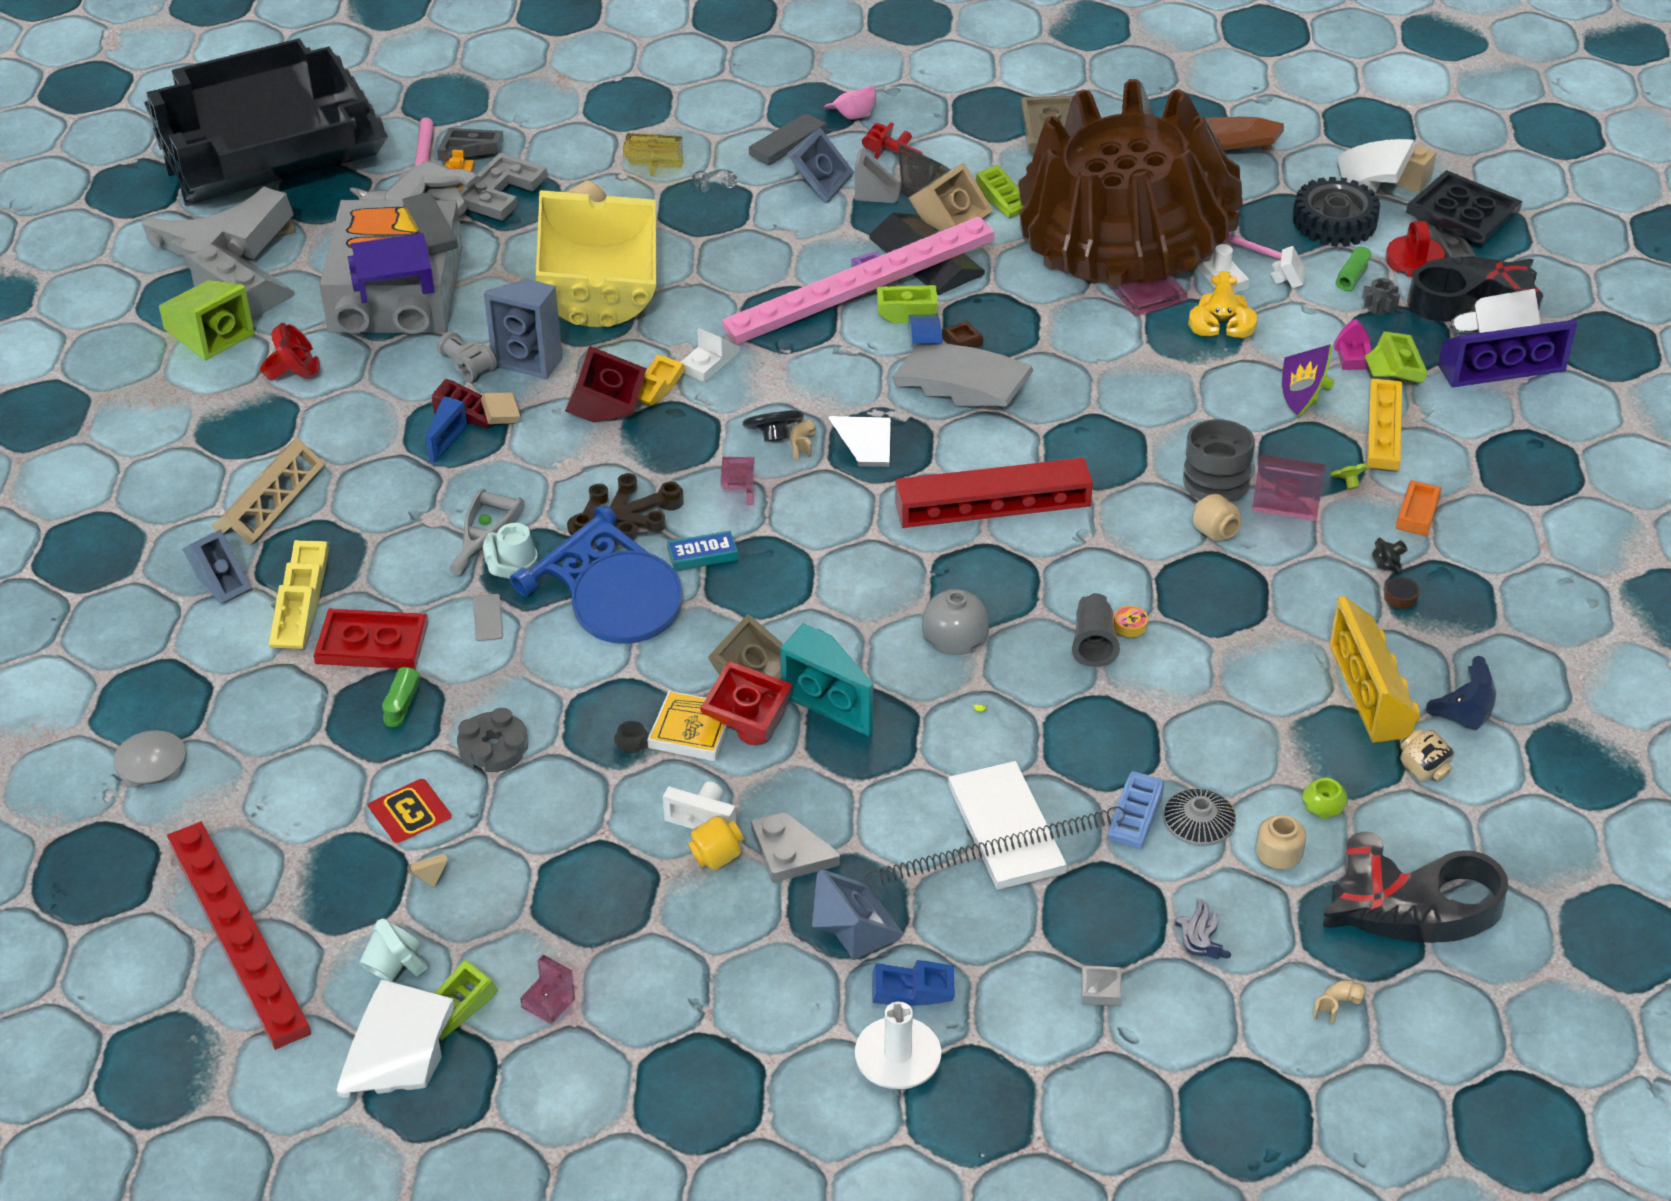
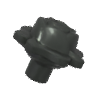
M1381 537L1377 538V541H1375L1376 548L1372 553L1377 567L1384 571L1392 569L1395 573H1399L1400 569H1402L1400 555L1408 551L1406 544L1402 540L1392 544L1385 542Z

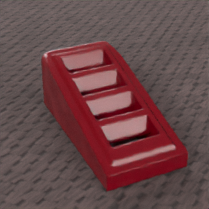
M444 379L433 392L432 404L435 414L441 400L444 397H449L464 402L467 423L487 429L491 426V424H488L485 412L483 415L479 414L484 410L481 394L449 379Z

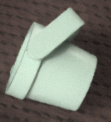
M506 524L497 533L489 532L483 542L482 548L485 562L492 575L510 579V576L518 569L525 568L528 571L538 563V552L533 544L530 531L524 524Z
M386 919L377 920L359 962L361 967L389 982L395 979L403 966L408 968L417 977L428 969V966L417 951L420 942L415 937L396 925L389 923Z

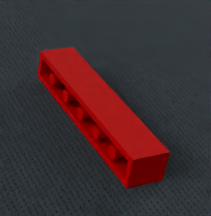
M1084 458L907 477L895 480V504L902 528L1091 507L1093 481Z

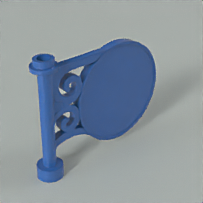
M606 505L595 508L593 511L595 517L528 571L525 568H520L510 576L513 587L524 597H527L538 588L536 581L544 574H551L559 578L567 585L572 594L573 611L582 628L592 636L611 643H636L660 634L675 620L682 604L681 584L675 570L666 561L650 554L614 526L617 517L613 510ZM613 540L617 541L627 550L615 552ZM595 541H596V549H597L598 551H596V550H594V549L592 548V546H593V544H594ZM564 558H567L563 562V568L557 565ZM575 558L582 562L579 568H576L577 562Z

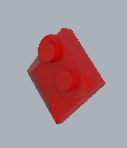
M728 661L703 702L700 712L736 729L738 737L743 742L750 745H760L770 739L783 716L791 695L792 684Z

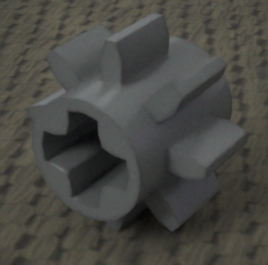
M1386 278L1373 280L1371 287L1364 286L1362 295L1364 299L1363 306L1368 307V310L1376 315L1390 313L1391 306L1398 307L1399 287L1394 286V283Z

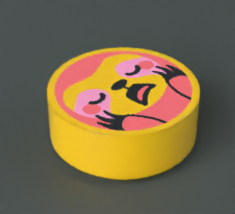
M1124 606L1115 612L1114 627L1118 634L1134 638L1146 632L1148 616L1143 609L1136 606Z

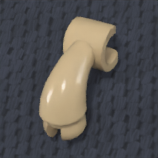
M810 419L797 422L791 429L789 440L792 445V456L795 460H799V452L801 451L806 452L809 457L811 456V441L807 436H813L816 432L814 430L816 427Z
M1343 980L1331 985L1324 992L1323 996L1316 999L1313 1018L1316 1019L1320 1011H1327L1331 1014L1330 1024H1334L1338 1011V1002L1351 1001L1354 1004L1362 1003L1366 989L1365 986L1361 983H1355L1354 980Z

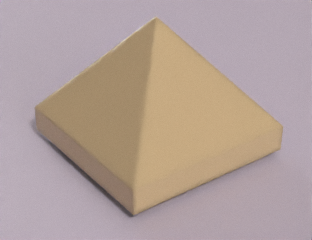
M441 854L412 863L407 867L408 873L435 887L446 865L447 857Z

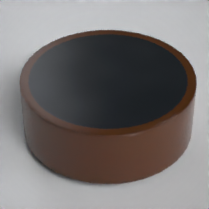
M1397 577L1387 582L1384 598L1388 604L1396 608L1406 609L1413 607L1417 603L1419 587L1414 581L1404 577Z

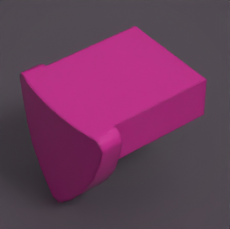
M1354 319L1340 331L1333 344L1335 351L1338 352L1342 370L1369 369L1365 360V355L1372 351L1369 335L1364 326L1357 319Z

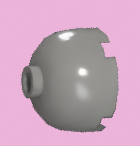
M948 589L939 592L928 602L922 618L923 638L926 642L927 639L934 644L933 648L938 652L950 655L968 654L972 652V647L977 646L979 643L981 647L988 638L989 619L987 608L980 598L970 591Z

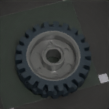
M1324 177L1318 178L1317 182L1311 180L1308 182V185L1304 184L1301 186V190L1299 189L1294 203L1293 223L1297 231L1301 230V235L1304 237L1309 235V240L1313 242L1319 239V244L1326 245L1327 242H1331V246L1338 247V243H1342L1343 247L1349 246L1350 242L1357 245L1360 244L1361 240L1367 241L1369 236L1372 237L1376 231L1380 212L1379 198L1375 196V192L1372 189L1368 190L1367 185L1362 184L1358 186L1359 181L1352 180L1350 183L1347 182V178L1341 177L1340 181H1336V177H1329V181H1326Z

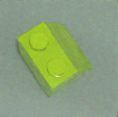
M207 280L159 305L164 329L205 361L255 335L246 288L242 284Z

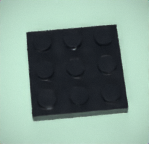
M1446 170L1408 203L1406 213L1415 216L1420 221H1427L1439 226L1446 232L1465 237L1472 243L1484 245L1520 211L1523 201Z

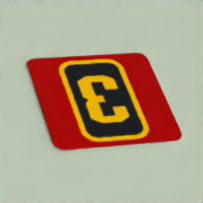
M418 779L368 804V808L394 843H401L452 817L449 810L425 779Z

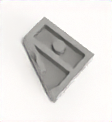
M783 812L751 820V831L773 883L818 872L821 869L825 870L840 866L839 853L788 813Z

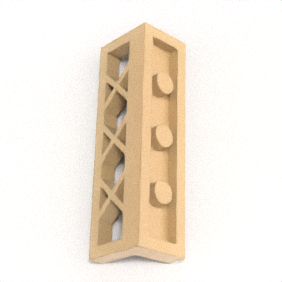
M297 437L280 452L211 527L216 531L221 529L222 533L231 527L251 545L325 463ZM299 454L312 466L309 471L297 470L296 457ZM278 476L291 477L292 490H281L279 488ZM261 495L273 496L274 510L262 509ZM242 515L255 516L256 529L253 533L239 520Z

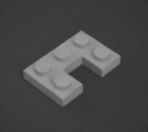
M499 153L477 174L481 181L479 184H473L469 187L464 186L459 192L469 211L503 221L518 204L516 196L501 191L508 184L534 191L548 177L547 167Z

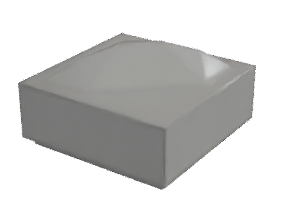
M1082 965V1004L1120 1006L1121 967Z

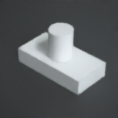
M1220 244L1216 246L1215 250L1208 257L1197 262V268L1210 283L1212 277L1218 276L1220 271H1228L1232 277L1237 278V285L1232 286L1234 293L1248 289V277L1232 261L1233 248L1227 244Z
M705 782L698 795L669 786L663 795L664 821L691 829L696 828L714 816H721L727 824L733 820L736 823V809L734 805L719 801L723 795V790L714 782Z

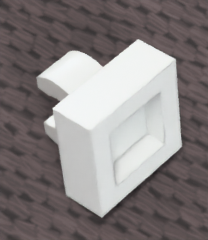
M1294 246L1282 249L1281 260L1272 264L1275 270L1271 273L1272 278L1276 284L1288 280L1292 289L1302 286L1305 275L1304 264Z

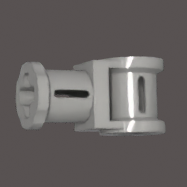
M453 331L446 332L438 342V352L442 356L452 358L453 368L468 382L474 381L477 375L485 370L491 371L497 367L494 353L484 344L480 345L474 340L465 343L461 340L460 335Z

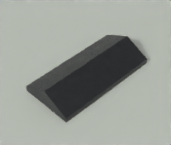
M892 213L869 234V239L886 253H889L938 232L915 214ZM963 253L913 273V275L925 285H936L937 295H941L985 275V270Z

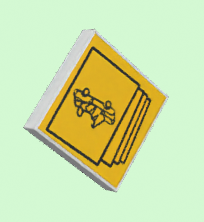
M668 691L647 739L648 748L716 761L729 726L700 712L706 698Z

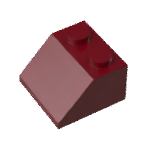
M589 346L578 370L565 412L591 422L632 415L647 368Z

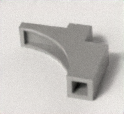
M263 186L252 197L239 205L212 216L192 220H164L148 216L141 224L146 233V239L152 246L166 249L179 256L183 255L185 264L190 268L188 256L210 244L231 251L238 256L254 260L294 214L286 193Z

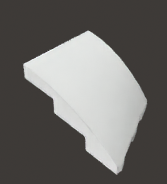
M1395 139L1370 142L1343 152L1337 158L1341 177L1347 178L1349 183L1352 180L1359 181L1358 186L1365 184L1368 186V190L1372 189L1375 193L1381 182L1398 183L1415 150L1414 140Z
M381 979L350 1047L337 1088L338 1097L349 1098L350 1092L375 1090L377 1094L389 1093L396 1089L413 1090L426 1088L442 1058L439 1036L454 1010L453 998Z

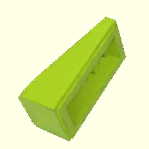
M998 165L977 173L976 183L987 201L1008 218L1018 215L1024 206L1021 204L1019 188L1007 173Z
M466 959L434 993L453 998L455 1008L439 1036L441 1041L498 992L493 980ZM470 983L475 986L472 991L465 988ZM460 993L465 999L459 1002L454 996Z

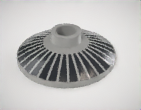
M1188 789L1176 793L1167 801L1163 813L1164 823L1173 836L1185 843L1198 846L1214 845L1224 841L1232 834L1236 824V813L1231 803L1220 794L1205 789Z

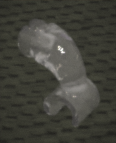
M718 169L710 172L697 171L692 176L693 186H699L701 193L709 191V183L712 182L719 183L727 188H733L737 184V176L727 169Z

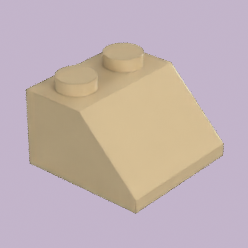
M965 163L944 173L909 197L921 219L940 231L978 216L983 219L993 212Z

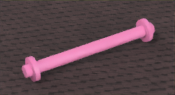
M1231 231L1229 232V237L1222 241L1223 244L1231 242L1279 260L1282 257L1281 252L1233 236Z

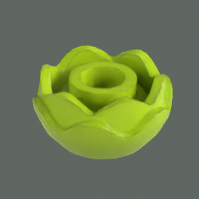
M1319 778L1313 780L1305 787L1302 801H1305V807L1308 812L1322 819H1328L1332 816H1338L1343 812L1344 807L1348 805V796L1344 787L1339 782L1331 778Z

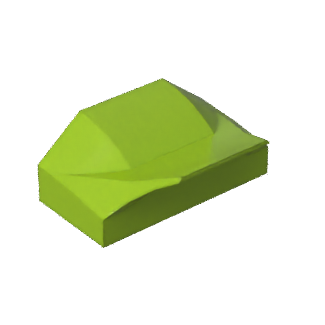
M936 285L877 287L878 315L891 323H908V315L936 314L938 310Z
M1384 331L1378 345L1365 355V360L1373 377H1393L1409 382L1423 383L1428 374L1411 335Z

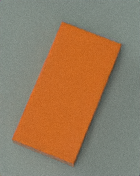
M1410 480L1395 529L1428 536L1442 487Z

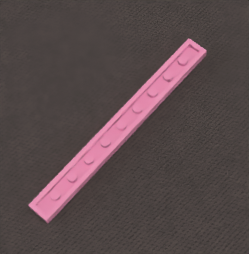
M978 216L722 319L723 329L736 345L874 290L877 287L884 286L995 241L994 231Z

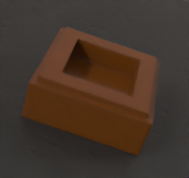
M969 321L942 330V339L947 344L973 348L983 345V336Z

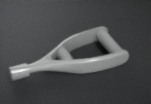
M485 489L478 491L465 516L463 549L461 555H458L450 566L451 573L458 576L461 575L468 564V559L475 552L482 549L483 542L489 532L497 533L502 526L516 522L524 508V500L521 497L514 499L486 492ZM483 504L509 510L502 520L490 530L472 526Z

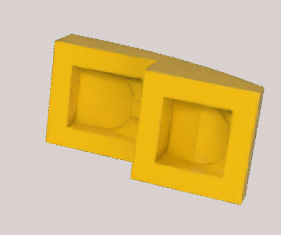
M657 354L645 372L637 401L649 406L660 401L675 386L686 371L684 364Z

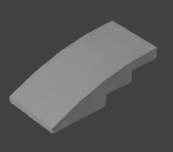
M919 343L892 378L896 387L921 386L925 396H951L955 406H1007L1031 375L1033 368L1029 364L1010 357L973 347L941 343Z

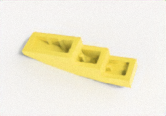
M294 540L291 563H287L283 585H279L269 641L270 648L304 649L316 613L329 553L327 541Z

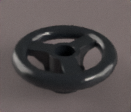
M789 410L756 415L746 418L743 421V426L747 429L763 431L764 442L789 438L786 424L801 421L804 418V413L800 410Z

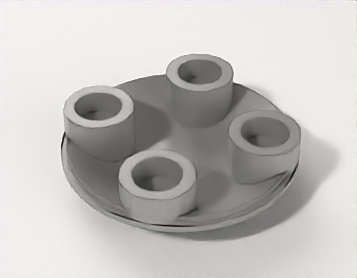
M166 731L142 732L130 737L119 746L114 755V767L128 787H138L142 784H150L162 780L172 781L181 774V765L186 755L185 746L180 738Z

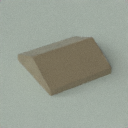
M747 614L708 656V659L719 675L727 662L731 661L781 679L780 647L783 643L752 616Z

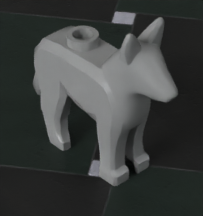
M435 161L422 162L410 171H404L400 175L399 180L388 190L367 192L358 188H350V191L359 200H402L403 198L431 192L435 200H457L458 215L460 216L466 211L467 206L457 187L463 185L469 187L473 184H479L481 181L479 176L465 169H450Z

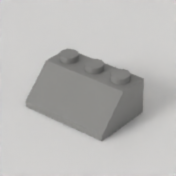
M213 244L203 247L198 252L188 256L194 286L207 280L244 285L252 319L294 296V290L244 257Z

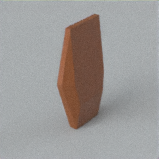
M1259 117L1206 118L1224 150L1261 146V150L1267 151L1272 149V144L1276 142L1284 131V123Z

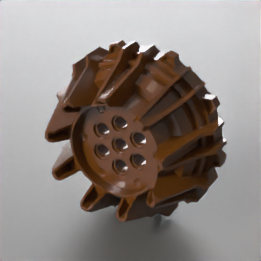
M1129 79L1124 84L1122 114L1101 118L1093 95L1090 91L1082 89L1072 97L1065 127L1055 116L1047 117L1041 130L1032 162L1026 167L1027 174L1018 182L1020 200L1024 206L1019 211L1022 236L1030 240L1032 251L1043 256L1044 265L1051 270L1059 269L1083 280L1096 283L1105 282L1116 286L1135 282L1155 281L1167 278L1175 273L1187 272L1196 268L1197 262L1208 257L1215 250L1216 246L1229 237L1230 231L1237 230L1239 213L1236 211L1243 206L1240 166L1227 158L1219 139L1216 138L1206 118L1198 114L1190 97L1181 89L1173 90L1168 96L1162 118L1154 116L1143 83L1137 79Z

